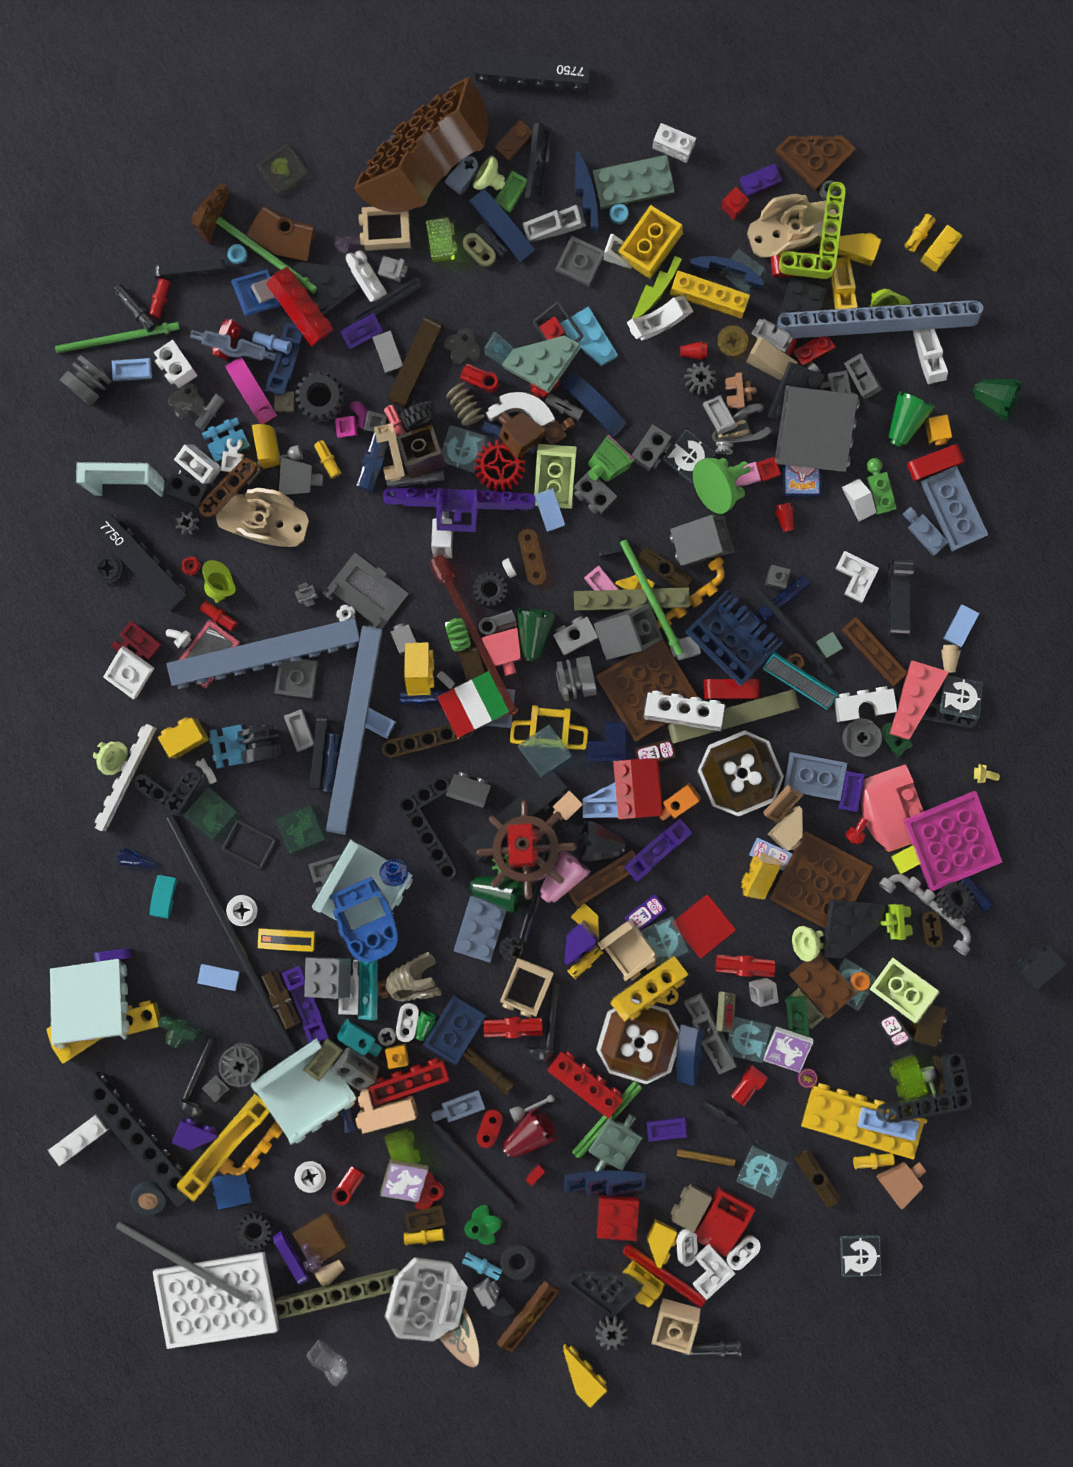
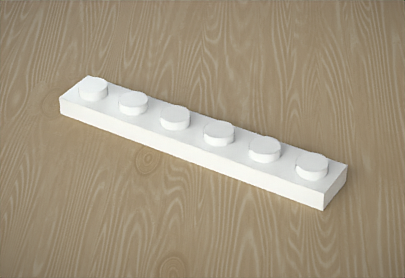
M149 724L141 727L138 733L139 740L137 744L134 743L129 751L131 756L128 761L123 763L121 767L122 774L120 778L114 781L112 786L114 790L111 796L108 795L104 802L105 808L103 813H99L95 820V823H97L96 829L100 831L107 830L157 729L156 727Z

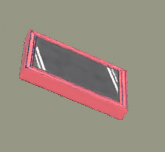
M208 620L179 660L237 647L240 642L211 620ZM209 678L207 683L200 685L207 688L214 678Z

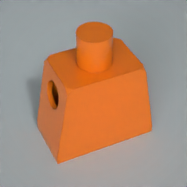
M688 783L663 802L665 805L662 807L663 816H660L663 821L671 815L676 818L700 801L701 797L691 783ZM675 801L680 803L678 808L673 805Z

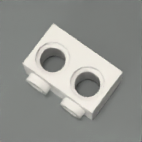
M661 123L654 138L652 148L687 163L694 148L696 138Z
M173 340L154 352L158 358L155 362L161 370L165 368L167 371L165 377L171 385L175 383L180 388L197 377V374ZM179 370H182L180 374L176 375Z

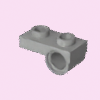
M490 1277L473 1287V1291L482 1306H487L488 1309L495 1306L499 1296L498 1292L500 1291L495 1281L492 1282Z

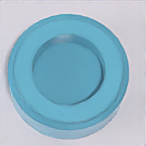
M623 204L614 205L610 210L611 221L615 224H623L627 221L629 215L627 207Z
M236 244L229 248L228 258L233 264L241 265L247 260V251L242 245Z

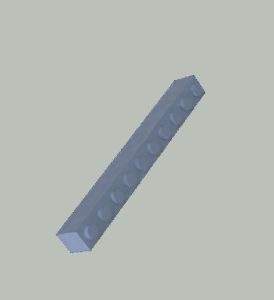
M354 618L166 664L171 685L177 686L178 689L189 687V683L196 682L197 685L207 683L209 678L215 677V680L227 678L226 674L234 673V676L245 674L247 669H253V671L262 670L264 665L271 664L272 667L283 664L282 661L290 659V662L302 660V656L309 655V658L320 656L322 651L333 653L339 651V647L346 646V649L358 646L357 643L360 641V635Z

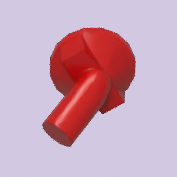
M861 817L856 828L850 827L846 832V837L851 843H863L866 834L862 831L868 822L865 818Z

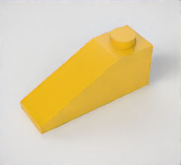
M871 233L840 236L837 255L850 257L851 260L871 266L881 239ZM830 246L824 247L828 252L833 251V248Z

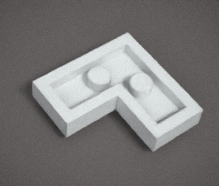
M844 551L835 568L852 577L844 595L862 603L879 568Z
M710 1244L694 1256L706 1272L693 1285L706 1300L735 1275V1272Z

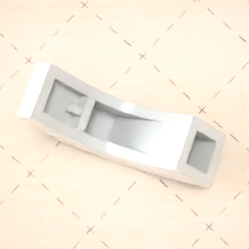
M683 295L674 297L664 306L650 314L632 318L627 324L635 338H640L642 341L674 326L690 315L693 310Z
M513 392L500 396L501 405L495 404L488 408L489 411L486 412L487 418L491 422L499 419L504 412L507 414L511 412L524 413L543 428L555 421L553 414L543 401L531 394Z

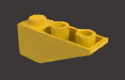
M565 1343L563 1345L564 1354L576 1394L591 1407L607 1391L605 1385L607 1382L600 1374L596 1375L592 1371L593 1367L586 1360L582 1361L578 1357L579 1353L573 1346L569 1347Z

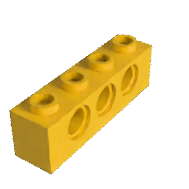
M677 271L670 295L676 297L684 295L688 301L741 319L750 296L749 294L681 271Z
M673 956L617 995L612 1000L611 1005L624 1022L629 1018L634 1020L641 1014L640 1011L643 1008L648 1010L655 1005L657 998L663 999L671 993L670 989L673 987L677 989L682 986L688 973ZM662 977H666L669 983H665ZM647 987H651L654 990V994L648 992ZM632 997L637 998L640 1004L634 1003Z

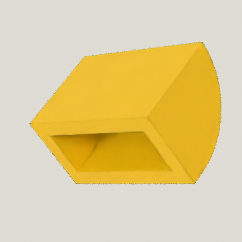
M265 424L252 425L257 456L262 468L281 465L275 429Z

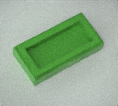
M514 171L510 173L505 185L495 199L503 211L508 214L513 210L527 184V179Z

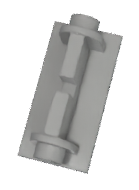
M759 319L751 334L756 336L757 339L759 336L764 338L776 348L785 352L793 339L790 336L791 333L780 327L775 333L773 329L776 325L766 319Z

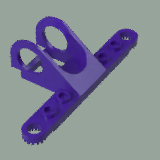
M388 488L383 492V500L388 505L403 504V506L437 507L436 529L439 531L476 532L478 509L514 510L515 508L531 510L536 504V498L533 494L509 491ZM443 512H454L455 523H461L462 512L472 513V525L442 524Z

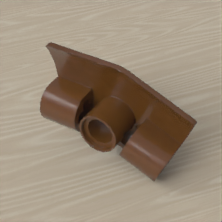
M266 205L257 215L247 236L274 255L307 262L310 244L314 240L316 227L291 221ZM283 226H290V229L288 231H281Z

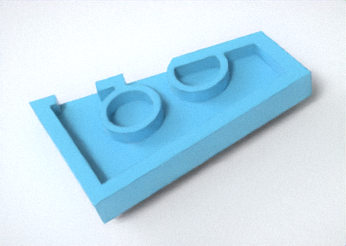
M589 307L571 317L583 334V339L578 342L581 349L595 362L603 366L618 356ZM569 320L561 322L566 331L565 335L572 340H576L579 335Z

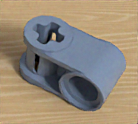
M472 156L462 159L459 165L449 174L445 183L458 194L464 193L478 172L477 160ZM466 165H468V166L473 165V169L469 168V169L467 170V169H466Z

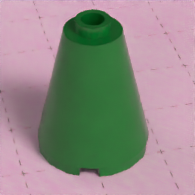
M900 391L897 396L888 437L892 439L890 443L901 447L902 444L906 445L933 411L934 406L931 404L927 405L923 400Z

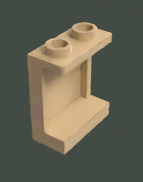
M393 423L374 427L377 443L389 441L394 465L383 468L386 480L390 479V481L400 480L405 474Z
M629 919L598 942L599 947L607 951L621 970L625 981L629 978L634 980L641 974L640 970L643 968L648 970L656 964L657 953L632 919Z

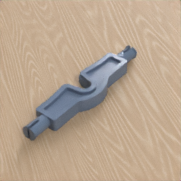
M191 331L190 338L201 340L202 345L219 349L229 357L238 358L245 356L259 361L263 358L275 360L276 353L265 351V347L244 339H240L236 349H232L230 346L231 337L229 335L204 331V333Z

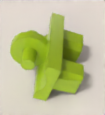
M903 904L888 905L889 913H886V921H881V925H887V933L890 932L891 939L904 940L907 936L913 934L911 925H905L904 922L905 917H910L911 908L903 906Z

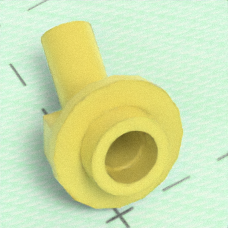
M979 764L978 768H974V779H977V783H985L986 778L994 781L999 780L1000 775L987 771L986 765Z

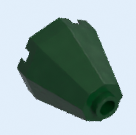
M982 379L974 386V398L999 419L1008 421L1018 403L1020 396L1016 393L1017 391L1021 392L1022 382L1015 379Z

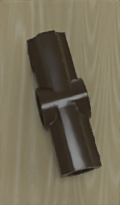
M646 546L637 557L639 563L675 588H687L692 580L690 576L679 570L670 561L665 560ZM665 564L668 566V574L660 572V565Z
M276 969L261 976L270 994V1002L274 1010L278 1012L285 1029L300 1023V1017L293 1004V997L288 988L285 987L278 970Z
M807 1149L799 1153L795 1160L826 1207L829 1208L837 1204L841 1197L810 1150ZM821 1174L822 1180L815 1183L813 1181L814 1176Z

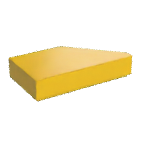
M636 575L616 581L615 585L624 590L643 589ZM647 579L651 588H653L655 583Z
M584 903L571 918L578 924L585 920L599 937L598 915Z

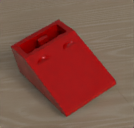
M718 1187L694 1232L697 1236V1242L704 1246L710 1244L717 1253L726 1257L748 1225L755 1211L754 1206Z

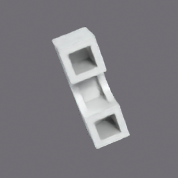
M887 686L876 688V692L869 693V690L857 691V695L850 696V693L839 694V698L834 700L837 722L858 719V709L863 702L873 706L875 716L897 712L894 690H888Z
M96 1114L48 1151L60 1166L109 1130L110 1127L99 1114Z

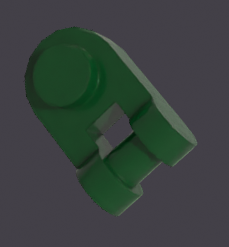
M888 723L881 728L882 739L894 755L899 758L905 750H910L914 746L910 740L890 735L893 723ZM900 739L902 744L897 747L894 742Z

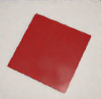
M705 895L672 922L699 958L705 956L736 930L708 895Z

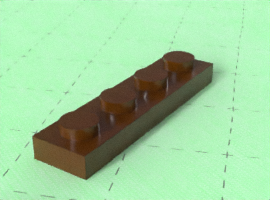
M857 617L853 618L841 629L846 637L891 686H894L907 674L904 668Z
M633 850L568 891L576 906H581L628 876L630 873L626 870L625 866L636 856Z
M544 1281L519 1315L515 1317L509 1328L502 1334L497 1344L512 1353L560 1290L556 1286Z

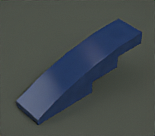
M576 151L575 195H583V214H590V232H598V212L594 187L581 153Z
M485 189L481 190L470 200V203L492 232L498 235L499 239L509 248L518 262L524 260L535 250Z
M604 1170L565 1175L564 1189L566 1194L585 1190L587 1196L606 1191L607 1196L612 1197L645 1189L646 1176L644 1173Z

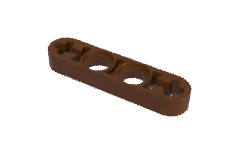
M251 459L241 460L201 502L199 507L201 514L206 517L217 515L256 474L258 469L256 462ZM245 464H251V471H245L242 475L238 473V471L243 472L246 469ZM233 476L239 478V484L236 487L232 486L230 482ZM221 489L226 492L224 500L218 498V492ZM215 501L219 503V505L214 504L211 507L212 512H206L208 509L206 505H212Z

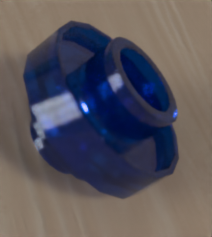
M390 859L381 865L379 875L385 885L391 887L399 886L406 881L408 869L403 861Z

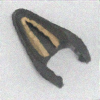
M753 404L740 410L733 416L736 428L720 435L715 430L712 435L714 442L725 441L735 443L758 440L767 436L773 431L772 428L766 427L764 430L753 434L747 422L748 415L762 412L764 405Z

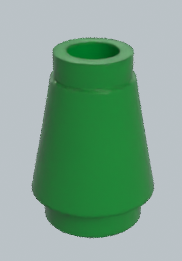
M421 1011L417 1020L416 1039L420 1041L426 1040L436 1023L435 1014Z

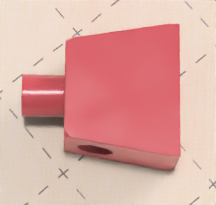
M517 628L482 637V641L494 666L503 665L505 676L516 673L514 662L521 660Z

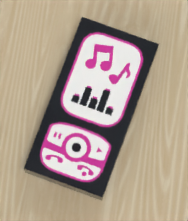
M895 1013L877 1021L896 1052L913 1044L912 1038Z

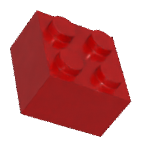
M599 1194L597 1238L636 1241L639 1209L638 1197H608L607 1195Z

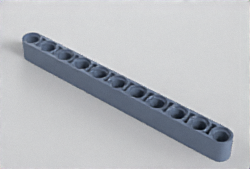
M972 300L783 313L778 318L776 332L780 327L791 333L790 336L793 338L968 327L978 324L983 312V305L978 301Z
M363 626L327 821L326 832L342 835L347 833L382 637V629Z

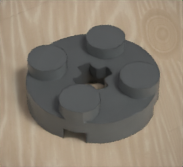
M861 718L850 722L843 731L842 740L846 751L857 757H866L880 747L882 734L873 721ZM860 732L867 736V740H864L863 743H860V740L857 739Z

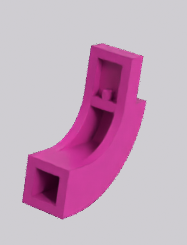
M242 357L225 366L260 424H264L277 416Z

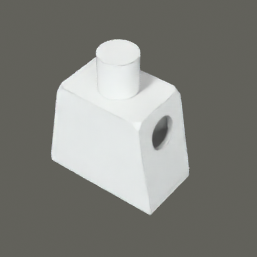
M443 512L442 524H453L452 519H449V512ZM433 519L431 544L433 558H452L453 531L437 530L436 519Z

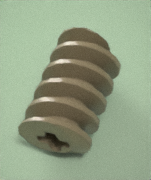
M466 382L456 385L446 395L447 399H452L450 404L455 406L454 411L460 412L458 418L463 419L461 423L464 426L474 424L485 416L484 414L478 415L481 408H474L477 401H470L474 396H467L470 389H463Z

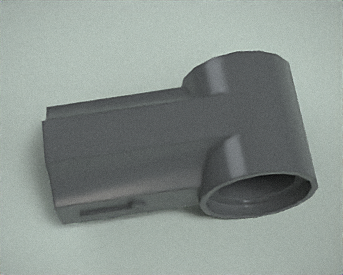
M512 610L482 619L479 623L480 634L486 637L516 627L517 623ZM490 623L493 629L490 632H485L482 629V625Z

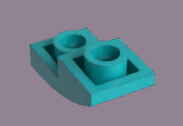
M157 875L151 900L150 916L169 919L174 903L172 898L177 885L176 878Z

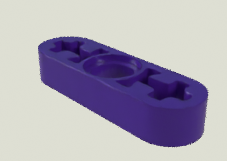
M280 1231L273 1235L274 1243L296 1281L300 1285L309 1281V1275L285 1233Z

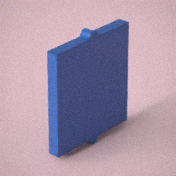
M246 1172L239 1176L226 1174L212 1177L213 1195L216 1197L218 1210L252 1202L249 1190L250 1184H248Z

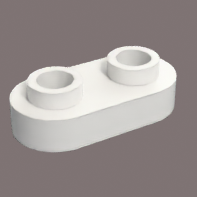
M413 1003L404 1004L399 1011L396 1036L403 1042L411 1041L415 1036L419 1009ZM411 1009L413 1015L408 1016L406 1010ZM404 1028L409 1029L410 1033L408 1035L403 1034L402 1030Z
M687 1229L681 1231L677 1237L678 1260L685 1266L692 1265L696 1261L694 1256L698 1254L697 1236Z
M752 1235L745 1236L730 1250L726 1261L731 1269H742L759 1253L760 1243L758 1239ZM748 1242L753 1243L751 1248H747L746 1245ZM734 1256H739L737 1262L732 1260Z

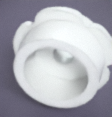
M348 605L341 606L340 610L337 611L339 621L354 619V608Z

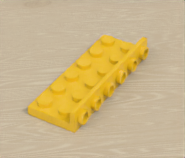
M822 1083L812 1087L801 1124L802 1127L914 1159L923 1125L927 1123L926 1118L912 1119L920 1122L915 1141L857 1126L861 1108L865 1107L876 1110L879 1105L885 1104V1102L876 1099L874 1102L867 1101L866 1096L856 1094L855 1097L850 1096L848 1091L837 1088V1091L830 1090V1086Z

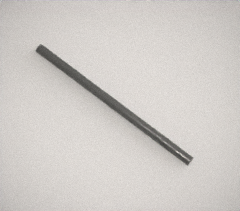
M122 1222L117 1224L116 1229L240 1301L246 1304L249 1302L251 1297L126 1224Z

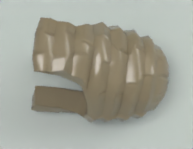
M429 952L422 954L418 958L407 962L406 965L391 971L386 981V989L393 999L403 1002L417 998L428 999L441 996V990L438 987L433 988L435 983L431 977L421 980L423 971L436 963L432 954Z

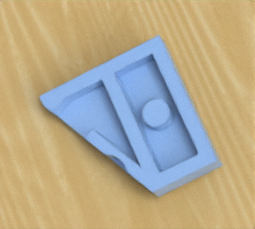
M615 783L583 798V819L618 818Z

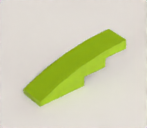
M674 257L668 273L660 271L653 288L645 286L632 318L647 315L661 299L681 264V258Z

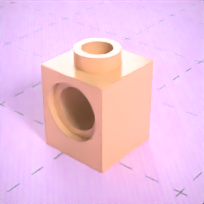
M569 791L553 806L555 809L553 813L559 811L562 814L560 820L563 818L567 820L583 804Z

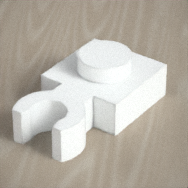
M228 438L227 447L229 451H223L222 471L231 472L243 460V454L238 453V450L242 447V440H238L237 446L234 447L231 443L232 438Z

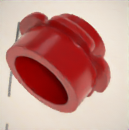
M189 557L183 560L182 570L185 574L195 575L200 570L201 564L197 561V558Z

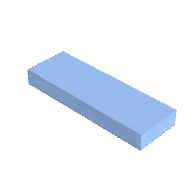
M862 1107L857 1126L915 1141L920 1122L915 1120L896 1123L882 1122L877 1118L876 1110ZM885 1113L886 1118H888L890 1114Z

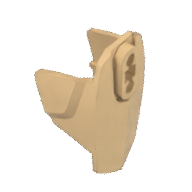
M799 194L785 195L772 199L761 212V217L749 226L747 235L753 253L761 258L772 257L788 251L797 252L819 243L826 201L809 203L806 195ZM834 209L829 210L832 215L837 214ZM833 228L826 229L829 233L836 232ZM773 234H778L779 238H775ZM755 239H759V240H763V241H762L761 243H757V242L755 241Z
M263 488L247 490L245 495L236 494L216 515L220 528L257 542L280 547H296L304 541L309 524L306 513L296 508L290 498L279 491ZM282 522L283 526L277 528L278 523ZM301 527L302 529L300 532H296L294 528Z

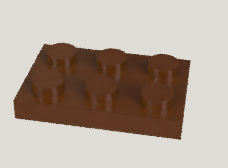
M819 951L815 959L810 962L804 961L789 975L829 1019L857 993L825 957L821 956L822 953Z

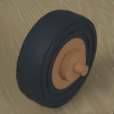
M146 1181L138 1184L133 1189L131 1205L136 1212L142 1215H155L164 1208L167 1197L156 1182Z

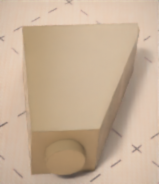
M760 336L746 361L779 380H782L789 361L795 364L798 363Z

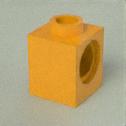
M948 415L928 418L925 421L929 444L935 443L936 446L944 445L952 437Z
M406 1044L390 1046L385 1049L389 1069L409 1064Z

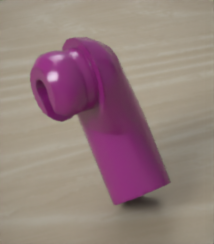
M352 402L350 410L358 416L357 428L364 429L368 411L362 402Z

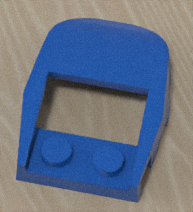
M369 877L329 896L330 899H333L336 910L333 913L335 919H337L340 936L345 939L349 951L356 959L362 962H372L390 954L394 950L398 942V930L389 901L373 877ZM378 896L385 916L352 930L344 911Z

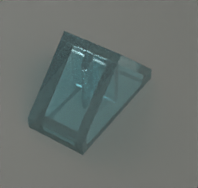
M496 332L493 333L484 348L485 355L501 365L510 352L515 349Z

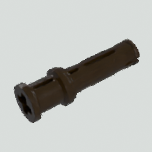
M471 1047L462 1056L490 1079V1084H495L501 1089L504 1096L516 1083L508 1079L502 1070L497 1071Z

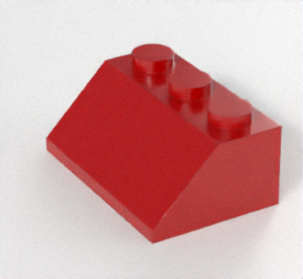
M658 758L613 761L618 819L663 816Z

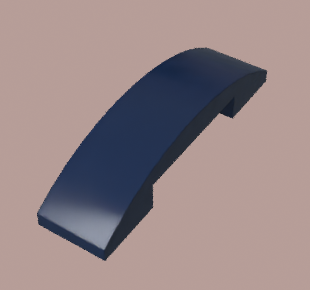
M716 256L697 257L690 261L691 268L707 273L710 266L745 276L744 284L763 289L764 281L760 276L737 261Z
M286 322L281 339L292 342V349L288 354L282 351L278 352L273 371L270 373L265 387L266 392L284 396L289 386L303 340V334L297 326Z
M574 371L560 383V386L572 398H575L613 437L627 425L620 414Z

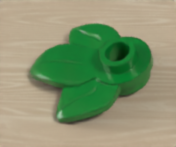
M488 1205L479 1206L473 1211L472 1220L466 1223L465 1233L469 1238L478 1239L482 1244H492L496 1241L493 1233L500 1229L502 1219L492 1215L489 1216ZM473 1226L478 1227V1231L476 1233L472 1232Z

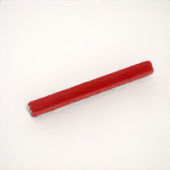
M630 1244L625 1246L623 1249L624 1255L634 1260L699 1307L704 1305L706 1299L699 1292L663 1267H657L656 1262Z

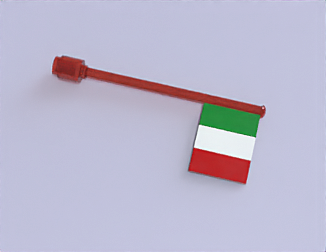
M439 555L430 560V568L437 582L446 585L488 669V672L437 697L457 738H460L506 714H516L518 708L515 707L452 582V577L455 576V573L448 559L444 558L443 555Z

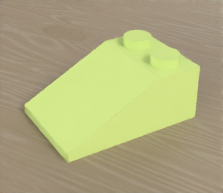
M538 444L534 496L535 494L553 489L559 508H572L576 447Z
M894 958L891 959L870 988V990L916 1024L939 994L938 990Z

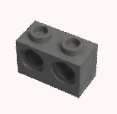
M859 354L844 363L862 397L867 399L883 390L863 354Z
M652 424L632 454V457L635 459L634 462L649 472L652 467L656 469L662 460L659 458L662 452L667 453L672 445L670 443L671 436ZM659 437L663 440V444L655 445L653 439ZM644 453H650L653 459L651 461H645L642 458V455Z
M588 472L573 488L575 491L574 495L580 501L585 500L589 504L587 507L595 515L598 513L601 516L617 499V496L600 479H591ZM590 484L592 490L584 492L581 488L582 485ZM597 497H604L606 503L598 505L595 499Z
M349 1047L342 1051L333 1063L331 1072L359 1091H362L376 1082L379 1067Z

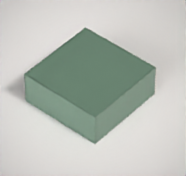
M833 632L816 642L826 658L842 649Z

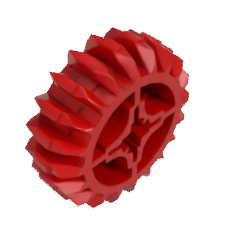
M495 440V446L488 442L489 449L482 446L484 454L481 452L477 453V456L481 459H475V463L479 465L475 466L474 469L475 471H481L476 474L477 478L483 477L480 481L481 484H485L488 481V489L493 484L494 491H497L498 486H501V491L503 492L505 491V485L512 489L511 482L518 485L516 478L523 479L522 474L519 472H525V468L520 466L525 465L526 462L525 460H520L524 455L516 458L504 442H502V445H499V440ZM501 451L510 454L515 461L504 459ZM495 452V460L485 464L488 456ZM498 457H500L502 465H505V467L503 466L502 474H500L498 466H495L498 465ZM516 467L514 473L505 479V471ZM485 470L496 472L499 480L491 478Z

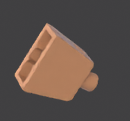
M901 1162L878 1174L876 1177L896 1204L903 1209L923 1188L918 1178L926 1173V1170L920 1163H917L910 1169L905 1162Z

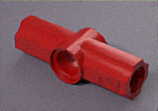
M717 955L715 971L736 973V975L753 977V975L774 977L775 960L756 959L752 956L737 955V957Z
M506 1017L504 1019L484 1020V1037L505 1036V1038H520L529 1035H542V1018L522 1019L521 1017Z

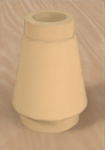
M943 645L941 652L945 671L956 672L961 651L959 650V645Z
M340 1260L319 1268L315 1275L321 1285L325 1286L338 1277L345 1268Z

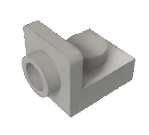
M383 256L378 276L400 282L407 272L405 260L400 259L399 261Z

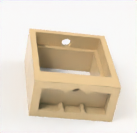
M375 207L362 208V214H359V224L363 226V233H360L361 245L365 246L366 251L411 248L409 210L396 213L382 211ZM400 214L402 238L369 240L368 216Z
M517 958L500 1000L503 1003L502 1006L510 1010L517 1008L521 1010L520 1014L530 1018L532 1015L536 1016L554 972L524 959ZM519 968L546 978L534 1008L507 998Z

